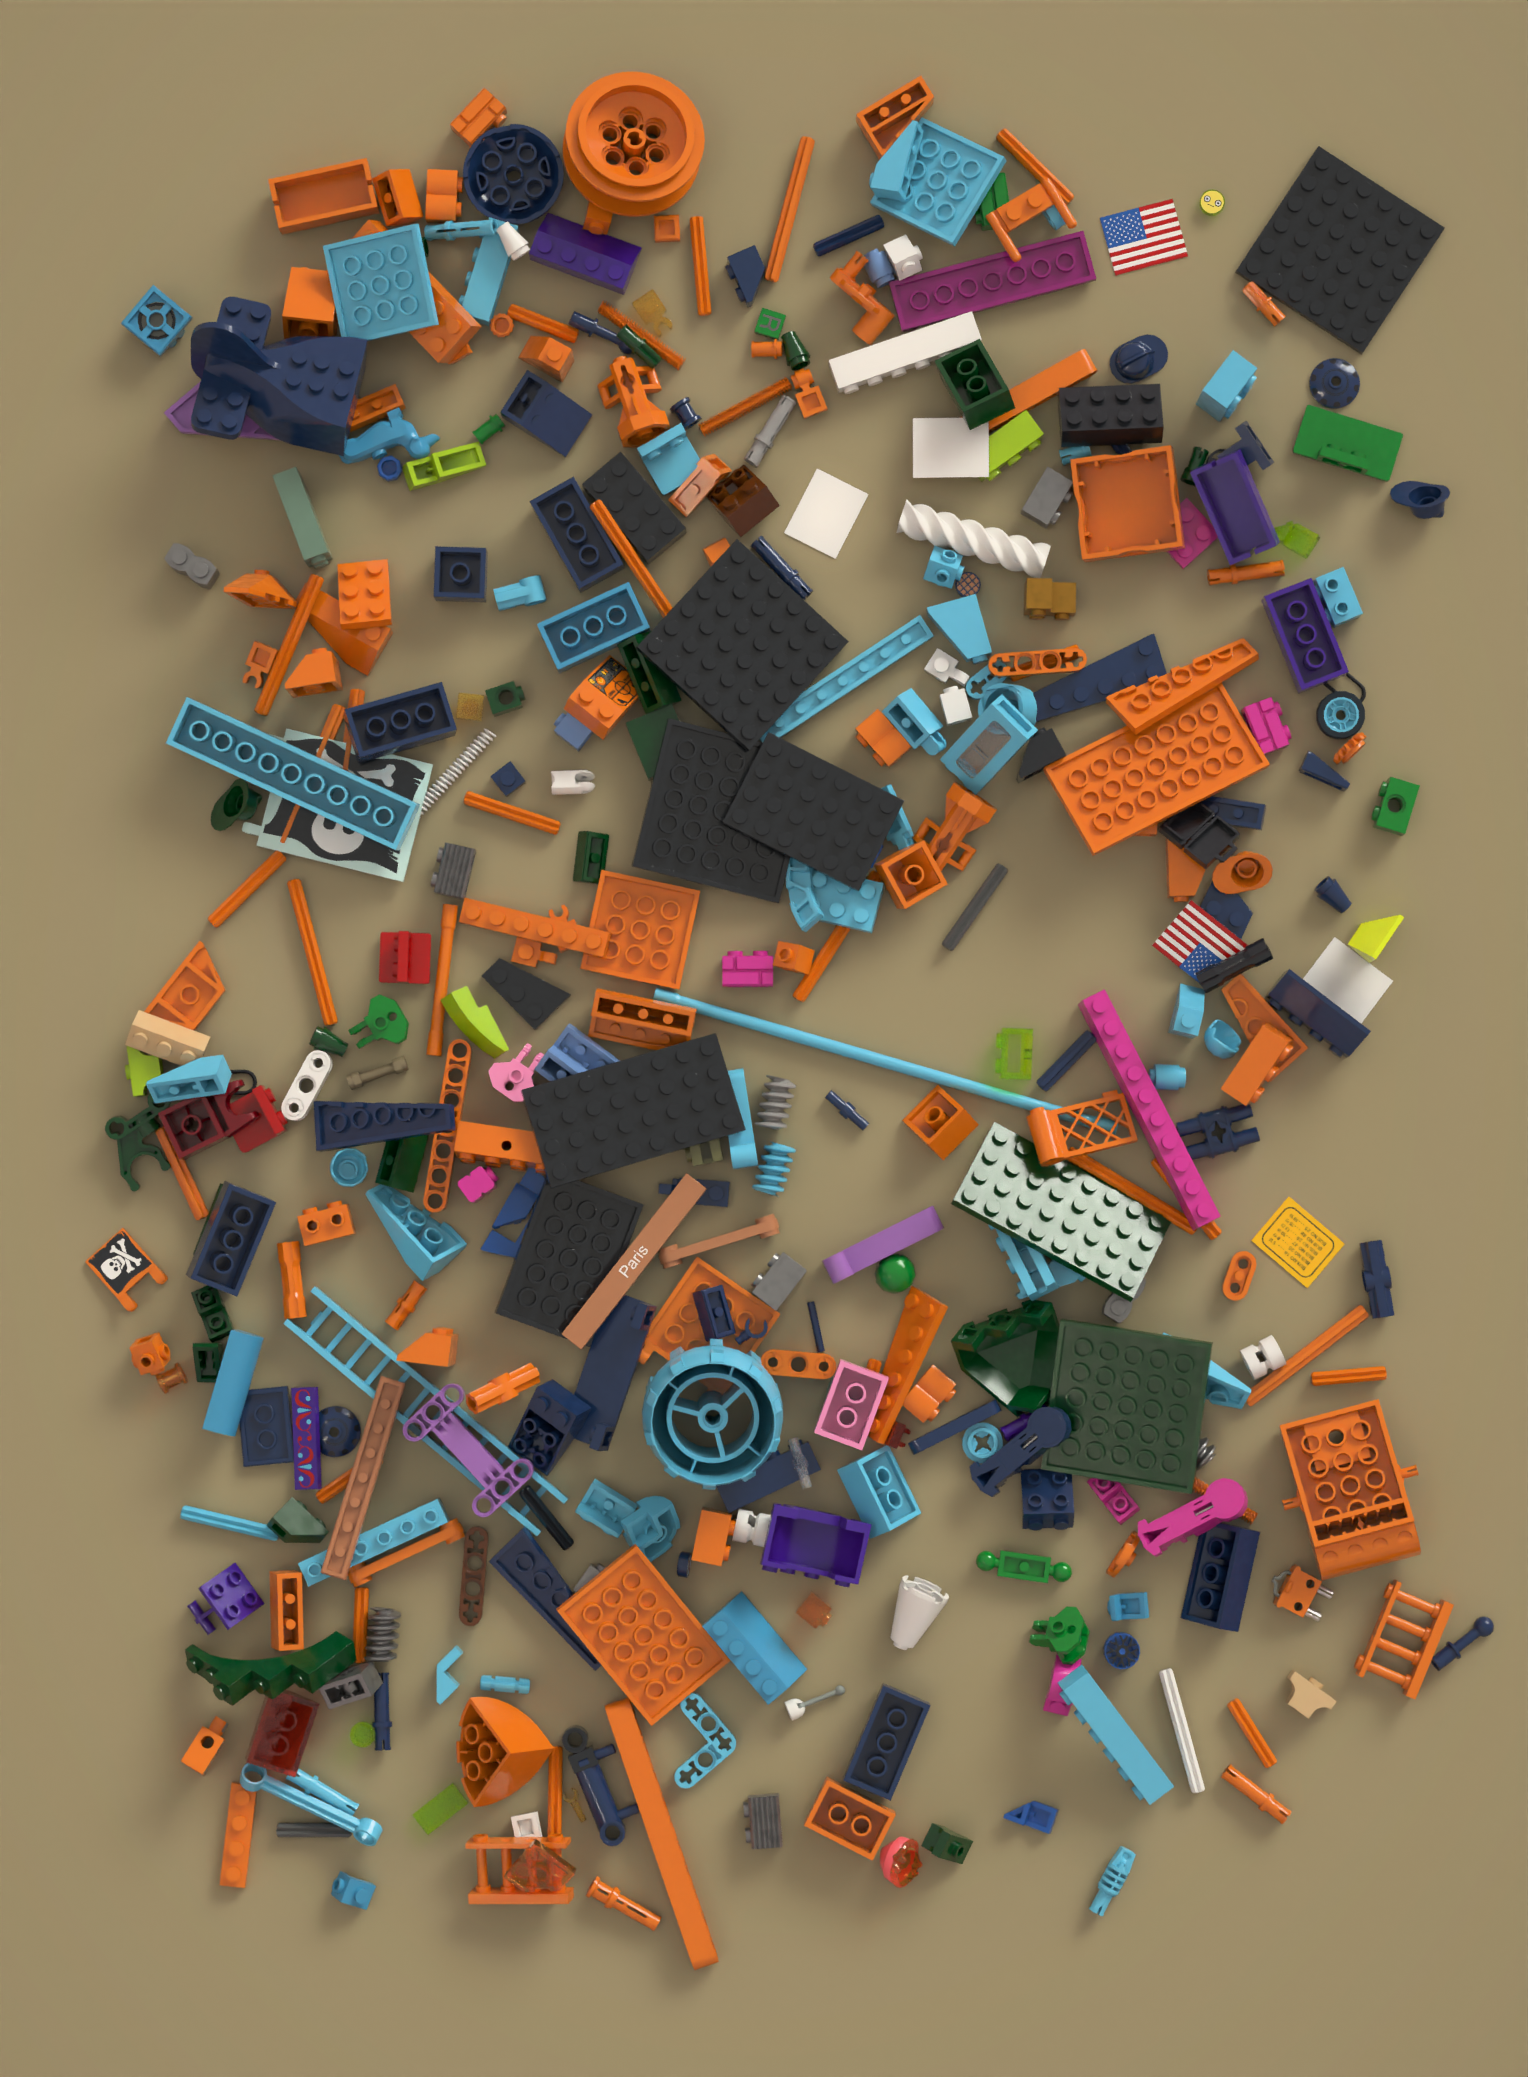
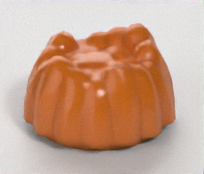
M499 313L491 319L490 330L497 337L509 336L514 328L513 320L509 315Z

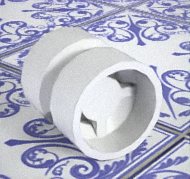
M1272 1335L1260 1340L1258 1346L1250 1345L1240 1350L1241 1357L1254 1380L1266 1375L1269 1368L1276 1370L1286 1365L1285 1358ZM1260 1354H1262L1265 1360L1261 1363L1257 1358V1356Z
M739 1508L732 1541L747 1543L751 1540L753 1545L764 1547L771 1515L759 1513L756 1516L753 1511Z

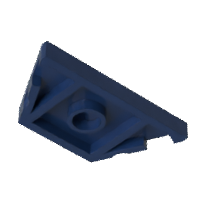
M1213 881L1200 905L1203 910L1240 939L1253 915V912L1237 893H1222L1214 886Z

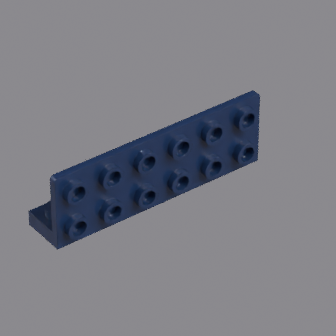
M627 1295L621 1299L595 1333L574 1394L592 1407L582 1429L574 1439L589 1444V1448L597 1451H608L657 1308L655 1305Z

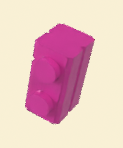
M1272 697L1242 708L1241 711L1246 724L1264 755L1285 748L1290 744L1288 740L1292 739L1288 726H1283L1279 716L1283 714L1278 701L1273 702Z
M727 951V956H722V987H773V956H768V951H753V956H743V951Z
M479 1166L470 1172V1176L466 1175L459 1180L458 1187L469 1202L477 1203L485 1197V1194H489L497 1188L496 1181L499 1178L491 1167L484 1168Z

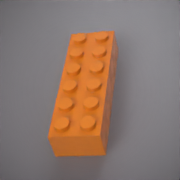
M368 220L353 238L387 231L388 229L381 221ZM429 272L439 325L410 331L409 333L438 363H450L482 326Z

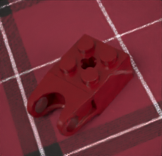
M243 1080L230 1082L225 1094L185 1099L158 1113L179 1159L186 1160L231 1138L260 1117L256 1111L249 1114L236 1115L230 1108L231 1097L240 1088L245 1086ZM193 1119L199 1123L197 1130L190 1129V1126L193 1125Z

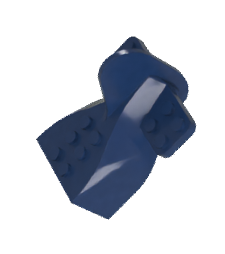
M238 297L225 298L222 301L217 322L202 323L196 326L192 332L191 366L195 374L201 379L191 416L192 429L198 433L234 440L240 436L247 415L263 430L283 442L344 456L366 370L368 340L353 337L298 336L264 346L271 322L270 307L264 303Z

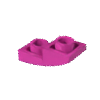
M1091 1478L1087 1481L1120 1525L1140 1510L1120 1482Z

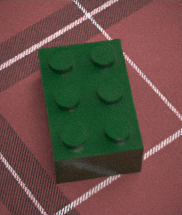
M980 339L935 360L940 378L969 430L1015 409L1010 391Z

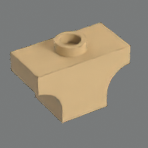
M1293 1669L1288 1674L1287 1678L1291 1682L1292 1691L1285 1702L1308 1719L1316 1709L1321 1707L1332 1709L1337 1702L1321 1690L1324 1685L1313 1677L1307 1680Z

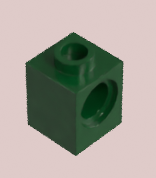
M514 681L485 690L494 717L523 708L521 701L526 700L521 685L516 687ZM502 693H512L513 701L507 705L502 704L499 700Z

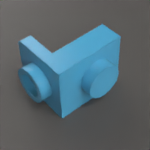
M1147 1592L1110 1595L1107 1609L1109 1615H1111V1620L1149 1618Z
M340 1871L338 1877L333 1882L331 1895L341 1903L367 1910L376 1886L371 1882L351 1877L347 1873Z

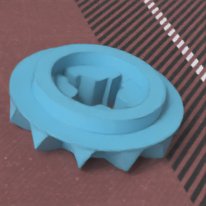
M981 1422L966 1430L962 1438V1446L968 1458L974 1462L984 1463L1003 1447V1439L995 1426ZM990 1434L987 1444L991 1450L982 1447L975 1452L974 1450L977 1448L978 1442L973 1436L976 1435L977 1437L984 1438Z

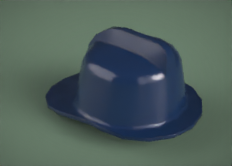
M1146 334L1139 336L1114 350L1110 358L1111 372L1116 379L1123 383L1132 384L1141 381L1164 367L1168 359L1167 347L1155 335Z
M1418 481L1401 482L1395 485L1390 492L1393 501L1409 506L1413 515L1420 519L1443 517L1445 501L1450 495L1449 489L1444 485Z

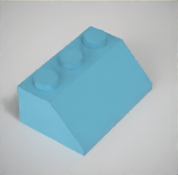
M889 1444L837 1469L861 1521L872 1524L869 1534L870 1539L889 1532L921 1514Z

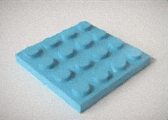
M921 117L918 123L924 132L905 201L879 198L874 195L870 203L873 207L946 243L956 246L1007 160L1004 156Z
M419 224L407 225L323 246L341 337H353L372 341L439 325Z

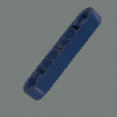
M994 1399L912 1440L908 1445L913 1455L1002 1410L997 1400Z

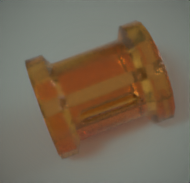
M178 1362L174 1364L173 1368L162 1374L155 1375L160 1388L165 1394L169 1392V1389L180 1383H188L187 1376Z

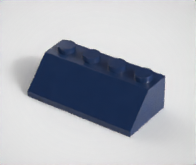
M1290 969L1281 975L1266 995L1270 999L1268 1003L1279 1012L1282 1009L1290 1014L1288 1017L1290 1021L1299 1027L1302 1024L1310 1030L1308 1034L1318 1042L1324 1040L1330 1045L1329 1050L1339 1058L1342 1056L1349 1057L1371 1032Z
M1220 1523L1211 1530L1199 1535L1182 1609V1619L1218 1629L1239 1631L1259 1540V1531Z

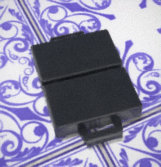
M1202 802L1167 818L1159 827V832L1178 848L1182 849L1184 847V853L1204 869H1207L1216 860L1224 863L1238 850L1234 843L1239 839L1240 833L1220 816L1217 815L1215 817V812ZM1229 847H1231V849H1230L1223 857H1221V855H1222Z

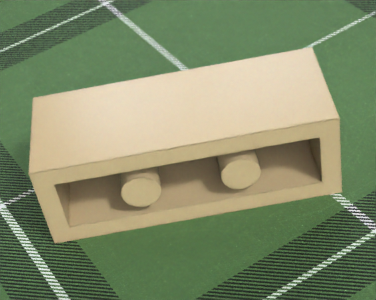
M139 1010L132 1023L125 1045L182 1066L204 1056L210 1036Z

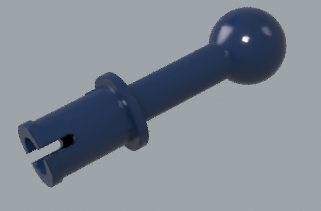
M576 311L573 312L568 323L569 325L587 333L588 337H591L593 333L617 344L620 351L624 354H632V350L616 337L617 333L597 324V318L593 320Z
M1484 1616L1477 1618L1473 1629L1454 1644L1449 1641L1446 1642V1647L1433 1656L1431 1660L1432 1665L1440 1671L1455 1658L1460 1659L1461 1655L1459 1652L1480 1636L1487 1637L1492 1634L1494 1630L1492 1620Z

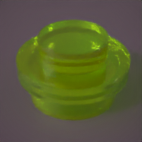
M358 1722L351 1728L350 1739L358 1747H367L375 1739V1729L368 1722Z

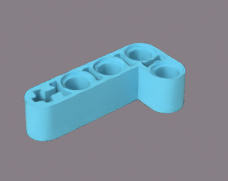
M744 1069L727 1070L746 1129L743 1132L728 1136L733 1170L758 1166Z

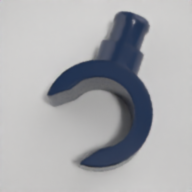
M748 1318L745 1330L735 1340L741 1345L751 1337L756 1339L763 1337L768 1329L766 1320L764 1321L763 1331L760 1334H753L749 1330L750 1318Z

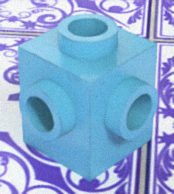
M934 546L923 579L933 582L938 586L952 589L954 581H960L964 566L960 565L963 555L952 550Z

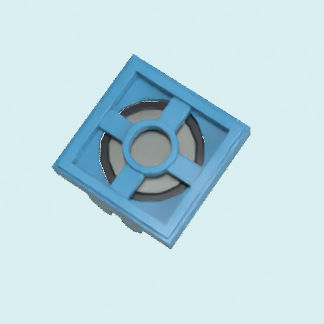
M153 285L121 324L161 357L168 347L172 348L176 345L178 337H183L185 333L184 328L193 318Z

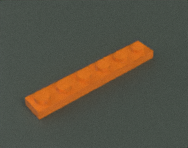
M464 898L459 922L603 958L606 956L611 936L609 932L469 898Z

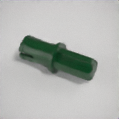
M627 324L618 332L616 337L632 350L631 353L633 355H638L650 368H655L660 363L661 357L645 343L646 339H641Z

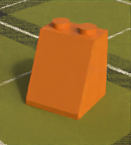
M291 267L282 314L284 339L298 336H337L338 319L328 270Z

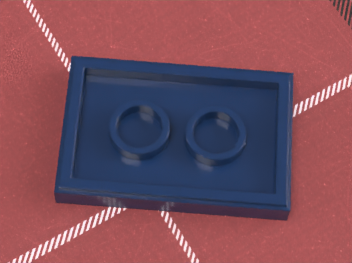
M288 1386L249 1390L239 1422L243 1466L250 1467L294 1462Z

